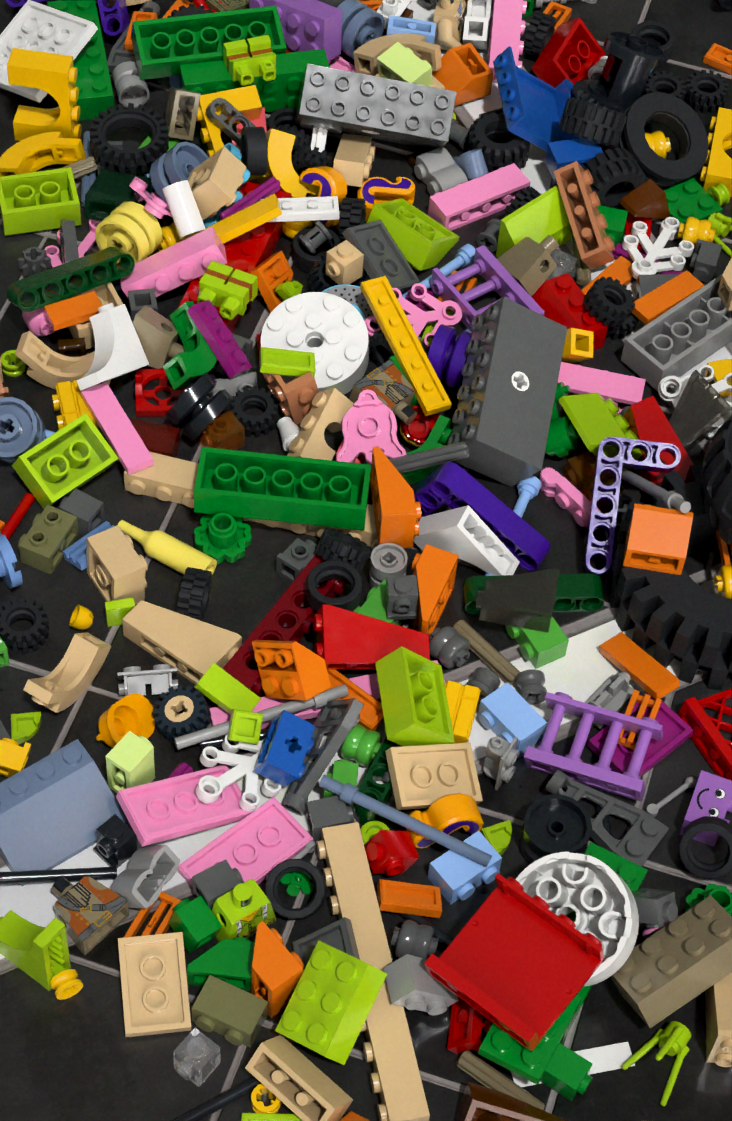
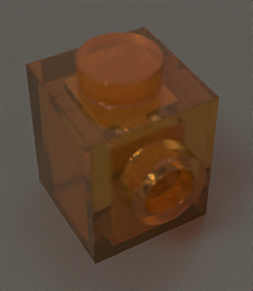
M229 410L217 416L204 429L200 438L203 447L236 450L245 445V428Z

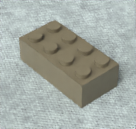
M710 895L676 918L675 921L635 946L623 966L610 976L618 992L649 1028L658 1024L732 972V916Z

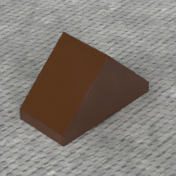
M651 179L624 196L619 202L634 217L666 219L670 216L665 192Z

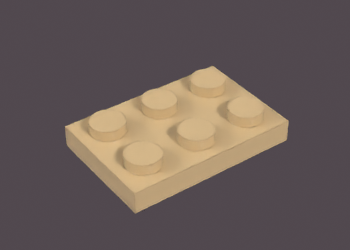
M471 743L390 747L385 751L397 810L429 808L438 798L454 793L469 795L475 799L476 804L483 801Z
M183 932L118 938L125 1036L136 1037L191 1031Z

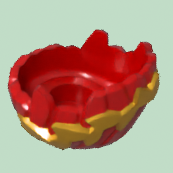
M416 405L412 406V408L417 412V416L408 425L401 421L400 433L407 443L420 447L427 440L440 415L432 414L425 416L421 406Z

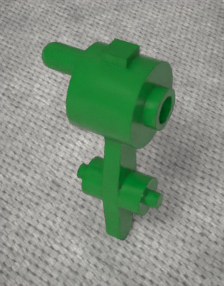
M563 382L557 383L545 454L551 457L556 455L559 458L569 455L568 451L578 448V438H580L569 417H561L558 399L562 396H568L567 392H570L569 385L565 386Z

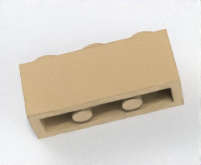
M342 134L334 158L333 169L342 174L349 186L362 187L364 179H369L376 146H371L372 137Z
M282 1035L261 1042L245 1067L302 1121H340L353 1101L347 1093Z

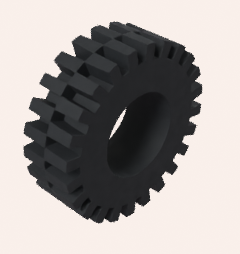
M702 464L690 465L685 481L676 470L664 474L661 488L679 493L685 501L691 504L689 512H693V521L686 558L703 552H719L716 537L717 528L712 527L701 497L700 477ZM642 491L640 502L633 499L627 509L625 520L621 522L608 576V584H612L609 594L611 608H619L616 622L622 632L634 628L632 641L644 651L655 644L656 648L653 658L665 668L674 658L682 662L679 680L691 684L698 668L708 671V689L721 690L727 675L732 674V599L715 595L703 589L691 579L684 567L681 575L623 566L626 536L634 504H648L667 508L661 500ZM727 544L728 552L731 554L730 546Z

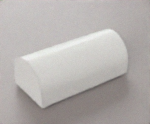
M188 180L176 182L162 189L181 240L205 230Z

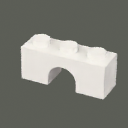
M468 0L467 15L464 22L463 45L472 43L475 49L487 50L492 0Z

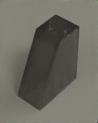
M695 370L686 384L669 423L688 453L732 415V407Z
M553 568L486 580L485 590L478 591L475 608H481L479 620L548 633L560 569Z

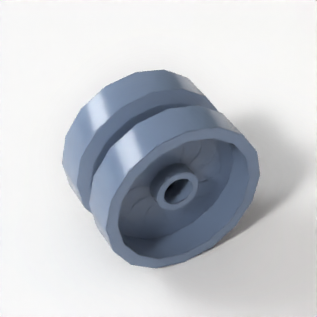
M345 0L337 7L342 10L341 51L354 60L353 52L370 40L382 37L385 20L383 15L371 8H367V5L361 1Z
M185 141L176 144L151 164V183L163 201L166 202L162 189L176 182L188 180L191 171L209 158L207 154L197 145Z
M14 397L0 398V460L13 464L19 456L45 440V425L41 416L23 400Z

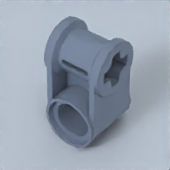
M481 148L469 150L458 157H452L455 164L463 170L468 180L489 173Z

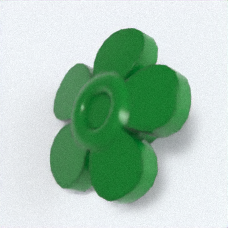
M291 871L280 880L282 885H289L286 893L290 897H297L300 891L304 895H309L314 889V885L309 882L312 881L311 877L305 872Z

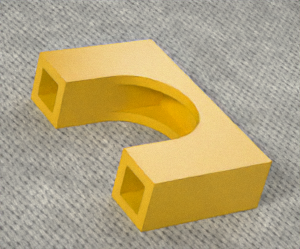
M13 48L7 63L9 84L43 90L50 94L59 105L51 109L19 105L13 120L15 140L21 141L46 132H61L63 138L80 139L82 131L81 124H78L80 106L76 104L79 96V87H75L78 70L74 67L73 56Z
M256 85L200 96L196 121L201 123L200 136L203 144L207 143L208 157L224 146L220 136L222 130L211 122L206 115L208 104L216 98H223L248 120L260 119L262 104ZM218 106L215 113L219 116L222 114V108ZM231 115L227 117L228 119L224 121L225 123L232 118ZM267 175L250 176L247 181L261 185L268 180Z
M719 107L717 117L712 116L709 131H713V133L708 134V148L710 150H708L707 159L704 163L707 167H702L700 181H704L703 189L706 192L709 187H715L716 184L722 183L727 187L730 197H732V158L725 153V150L732 148V110Z

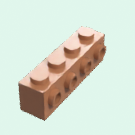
M577 161L553 171L581 260L591 270L614 261L612 251L615 250V246L611 237L606 235L605 228L608 227L604 215L599 213L598 206L601 203L597 193L592 191L591 184L594 181L588 169L584 170Z

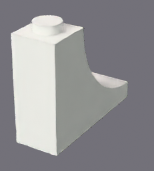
M109 303L97 308L99 313L89 317L94 332L95 353L89 371L82 378L76 380L80 391L149 365L125 304L114 307L113 303Z
M469 505L424 516L419 521V536H414V542L422 551L425 545L428 544L459 555L458 559L467 561L492 576L513 575L520 563Z

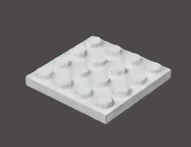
M28 0L0 34V87L40 103L47 95V92L37 88L9 84L7 63L12 49L18 48L73 56L74 60L98 30L94 22Z

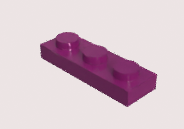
M210 300L194 304L187 310L230 379L244 374L252 368L246 354L241 350L231 331L226 327Z

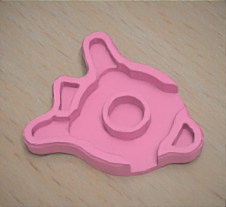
M369 389L363 390L359 394L358 400L353 404L354 406L343 417L342 432L344 444L336 456V461L352 463L359 455L363 454L366 457V462L370 464L372 462L373 447L377 446L389 459L407 455L406 450L397 440V422L393 411L378 399L374 391Z

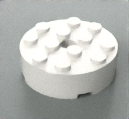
M308 292L293 296L280 303L270 313L262 329L261 347L315 353L316 372L314 378L318 392L336 388L345 395L352 390L356 382L362 379L367 369L369 338L365 321L352 304L336 295L323 292ZM280 375L285 384L298 378L297 376Z
M559 852L536 860L518 875L516 880L523 886L525 893L531 897L534 895L541 897L550 906L549 910L557 916L560 914L567 916L570 912L575 911V929L584 935L587 932L594 935L602 943L601 947L603 948L605 959L583 987L604 981L623 966L636 943L639 915L636 901L630 888L614 870L590 855Z

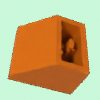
M472 43L449 49L441 58L442 67L437 72L432 70V75L445 86L446 90L457 91L454 106L491 95L493 72Z
M635 503L626 536L623 566L681 575L687 555L693 512L682 513L677 509Z
M252 641L254 657L258 665L262 688L266 698L306 701L331 688L325 660L298 642Z
M262 921L257 925L252 961L251 994L268 1001V1015L272 1018L287 1007L303 973L304 964L294 951L290 953L283 945V939L278 931L274 928L269 929Z

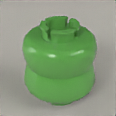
M357 724L351 729L341 745L342 757L348 760H355L361 766H369L382 746L380 743L381 734L374 730H367L361 724Z

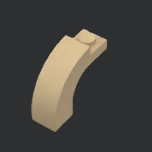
M405 33L378 37L366 42L353 52L355 72L374 76L378 73L377 57L397 42L405 48H410L421 60H426L431 65L432 70L437 72L442 67L440 45L426 42L425 36L419 34Z
M27 331L21 335L15 355L29 366L27 375L37 382L56 390V384L59 382H73L82 378L89 371L93 363L95 351L81 357L61 355L50 349L31 331ZM111 380L106 381L108 386L110 385Z
M88 632L75 633L64 657L57 667L45 677L28 679L23 690L32 695L31 699L34 702L44 705L55 713L65 710L92 683L111 649V645Z

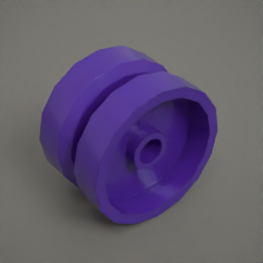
M440 324L432 340L427 357L440 382L446 375L447 387L459 390L463 381L462 369L468 356L466 348L471 340L472 333L463 331L457 338L455 328Z

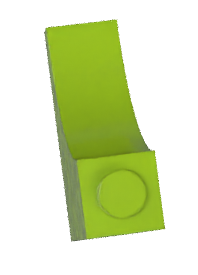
M12 910L4 917H0V954L50 991L52 989L50 986L52 978L60 972L71 968L65 924L55 917L46 927H41L27 921Z

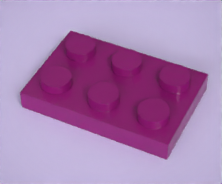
M663 701L655 718L660 725H663L662 741L650 739L638 775L640 778L688 740L694 731ZM638 702L635 704L631 714L635 718L641 706ZM647 707L643 717H649L653 708ZM606 726L588 741L587 746L598 757L601 755L610 726ZM625 731L622 737L628 739L630 732ZM636 734V736H635V739H634L635 742H637V740H638V737H639L638 734ZM617 744L609 767L614 772L620 774L627 772L634 750Z

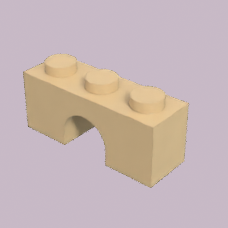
M336 388L318 392L312 400L313 406L310 412L301 421V429L297 437L289 445L290 451L287 456L332 461L336 451L330 448L325 441V428L331 433L342 431L343 417L354 406V403Z

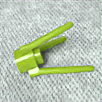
M719 212L713 213L708 218L712 223L711 229H716L713 241L716 244L722 245V250L732 258V251L718 238L720 236L726 237L729 231H732V218L724 216Z
M671 1021L664 1030L659 1029L651 1040L622 1064V1069L627 1070L657 1043H659L660 1051L655 1056L657 1061H660L666 1054L669 1056L677 1055L660 1101V1105L663 1107L666 1106L683 1059L689 1052L687 1043L691 1039V1032L682 1023Z

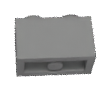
M406 954L384 967V972L387 973L386 981L391 1002L394 1005L406 1007L408 1010L427 1012L429 1015H439L446 1012L447 1007L459 1001L457 995L428 974L424 965L427 959Z

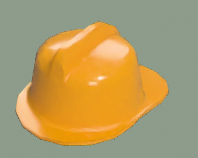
M133 693L126 695L111 705L100 716L98 722L99 734L95 737L96 740H103L109 747L114 748L129 731L138 737L143 736L148 739L156 726L153 706L141 694Z

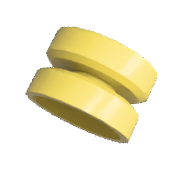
M133 201L123 202L117 206L109 216L97 225L95 230V240L100 250L113 246L118 247L134 258L135 263L146 259L148 255L160 246L163 239L162 229L155 216L147 211L143 205Z

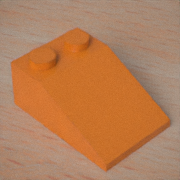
M379 446L373 447L370 487L378 545L394 543L402 548H413L414 536H419L418 519H421L420 502H415L414 490Z
M428 544L425 545L422 554H416L411 569L415 570L412 575H416L419 594L416 609L417 618L414 619L415 629L432 636L431 633L435 630L454 589L459 555Z

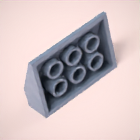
M78 739L0 783V856L11 872L51 870L97 843L96 829L114 814L126 825L129 823L94 760Z

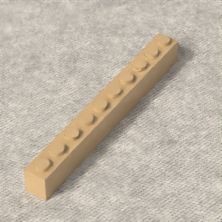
M149 452L154 460L153 466L129 475L125 470L124 485L126 491L194 508V487L199 463ZM367 504L364 530L243 518L244 521L250 520L269 527L283 528L298 534H307L321 538L324 529L334 528L337 531H343L345 534L349 533L354 538H359L360 541L370 546L371 550L378 546L373 505Z
M359 822L322 828L321 840L316 841L319 859H325L326 868H323V877L326 881V887L331 886L333 896H329L332 915H338V920L344 917L351 920L360 960L384 972V967L393 962ZM385 978L360 1031L365 1032L367 1041L363 1043L366 1062H372L374 1073H370L373 1093H379L381 1104L377 1105L379 1121H429L430 1113L404 1007L392 1004Z

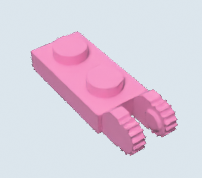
M550 467L543 468L540 473L542 479L540 489L544 491L547 497H555L557 504L562 509H567L581 527L585 526L588 529L591 502L555 469Z

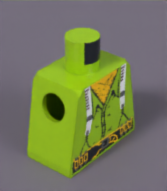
M249 879L244 883L236 885L234 889L217 898L212 909L213 914L223 926L216 936L219 942L223 939H233L236 937L247 939L257 932V925L263 921L268 926L276 921L271 902L254 879Z

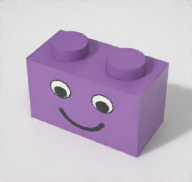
M701 770L679 833L680 835H683L685 828L693 820L703 816H715L728 823L730 822V820L725 819L727 811L732 813L731 780ZM702 831L693 839L714 847L718 836H723L714 831Z

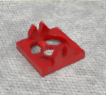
M137 369L135 374L136 417H166L165 414L174 405L167 406V404L171 403L173 399H177L185 389L173 390L168 386L167 380L169 379L164 369ZM159 380V386L153 390H143L148 382ZM165 390L171 396L167 399H159L156 397V393ZM146 399H153L159 406L151 404Z

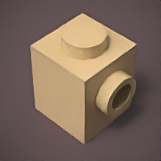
M343 241L327 251L326 274L338 285L351 284L362 277L364 254L349 241Z

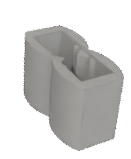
M444 147L434 149L416 158L414 166L415 175L427 185L431 196L453 188L458 184L468 182L463 170L455 164L452 156Z
M167 845L140 847L130 858L127 869L115 878L110 889L128 901V908H148L159 897L163 884L175 875L180 859Z

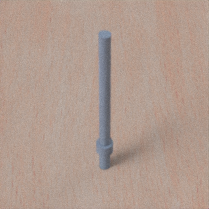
M326 775L322 777L319 783L320 787L339 795L340 800L350 805L356 803L485 867L488 866L492 855L359 792V788L350 783L345 785Z

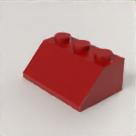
M578 17L557 27L531 69L540 80L554 88L565 79L573 82L574 86L575 82L581 79H588L589 69L606 53L581 18Z
M569 273L546 280L534 295L531 296L545 311V317L566 326L567 329L575 328L594 332L593 351L604 347L608 326L603 325V321H596L595 316L591 317L589 314L590 310L585 308V294Z

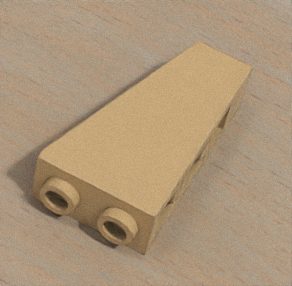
M142 600L122 619L123 635L164 664H170L171 668H177V673L195 685L213 662L223 669L242 645V636L235 632Z
M732 972L705 990L706 1062L716 1063L720 1067L732 1066Z

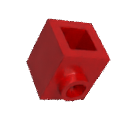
M380 830L364 846L373 874H387L388 876L403 874L419 859L409 831Z

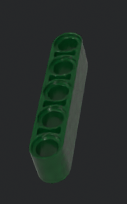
M115 246L15 281L7 289V298L22 311L31 312L131 274L135 261L130 254ZM97 267L95 273L92 274L94 268ZM74 275L72 281L69 282L70 277ZM50 284L49 289L45 291V287ZM26 292L24 299L20 301L21 296Z
M596 574L473 576L467 578L462 583L465 610L471 614H508L509 609L537 597L541 599L550 613L591 612L599 610L604 606L601 578Z
M387 736L359 787V792L386 805L393 795V788L385 751L390 747H403L388 740ZM376 781H384L385 784H378ZM354 803L353 814L359 824L364 825L369 821H379L381 818L380 815Z

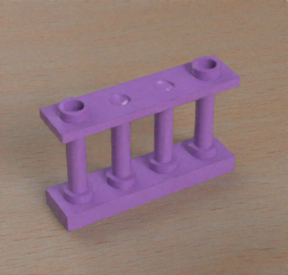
M484 245L475 249L474 262L471 266L448 277H445L437 267L432 270V281L430 283L432 291L435 295H439L443 301L450 300L459 305L462 310L461 321L471 333L473 331L471 324L474 317L488 309L491 304L475 311L468 302L492 290L497 292L501 299L506 297L544 316L545 311ZM476 274L482 275L487 281L462 294L453 286Z
M547 692L545 695L546 705L548 709L553 711L541 745L536 748L527 746L524 754L526 767L554 775L559 769L572 780L581 784L642 802L645 784L644 780H641L638 775L650 739L662 741L663 725L649 717L639 719L576 701L568 694L556 692L555 694ZM564 713L581 718L569 755L567 754L565 757L553 754L554 752L552 751ZM597 722L610 726L598 763H594L593 766L583 763L580 758L592 723ZM625 729V731L638 734L639 737L627 772L620 774L611 771L609 766L621 731Z

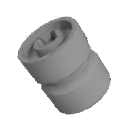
M128 61L117 65L112 72V78L119 102L126 108H128V103H134V108H138L139 104L144 105L148 101L150 93L147 82L140 80L137 63Z
M383 543L373 549L368 579L371 588L374 586L378 587L384 579L387 580V576L406 575L408 556L401 546L394 543Z

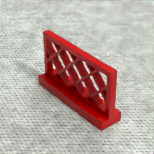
M732 689L698 701L695 697L686 699L677 715L694 730L690 738L715 774L732 781V741L724 739L719 732V729L732 733V724L721 721L723 713L732 716V708L725 705V700L732 698ZM707 707L718 711L717 718L708 716L703 708Z

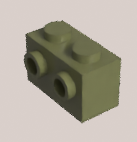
M47 504L43 512L35 516L29 532L23 534L19 540L18 549L20 551L21 563L51 575L64 557L62 551L71 546L79 535L78 517Z

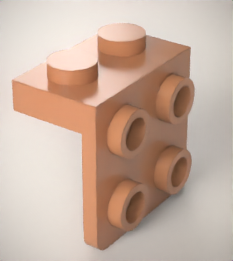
M311 372L285 384L279 374L263 373L268 383L266 385L268 392H272L273 398L276 397L280 401L278 405L283 416L290 417L296 425L301 423L303 418L310 412L313 406L312 400L318 393L316 381Z

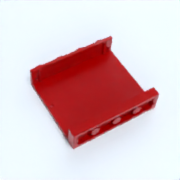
M497 873L495 876L497 883L495 890L442 955L438 958L432 953L424 965L431 977L532 1052L605 958L603 948L601 947L602 943L594 935L588 932L585 935L575 929V923L566 915L560 914L557 916L550 911V906L537 895L529 896L523 891V886L512 877L506 879Z

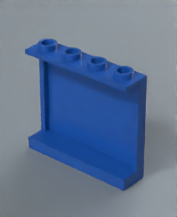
M508 46L493 61L507 130L547 151V145L550 142L580 138L562 132L558 128L567 99L576 98L572 93L573 82L565 79L554 88L517 67L512 47Z

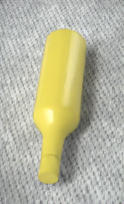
M124 520L118 523L119 528L124 534H128L131 538L140 542L149 557L184 575L186 568L191 567L211 571V574H214L217 560L163 531H144Z

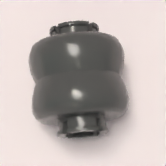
M445 626L441 629L438 627L431 633L433 637L429 636L430 655L438 659L445 668L460 667L467 661L464 657L469 658L470 642L467 638L459 635L455 628Z
M405 920L401 928L395 926L390 946L396 947L395 956L397 958L409 954L427 959L432 953L435 955L439 938L433 937L434 928L432 926L419 925L412 920Z

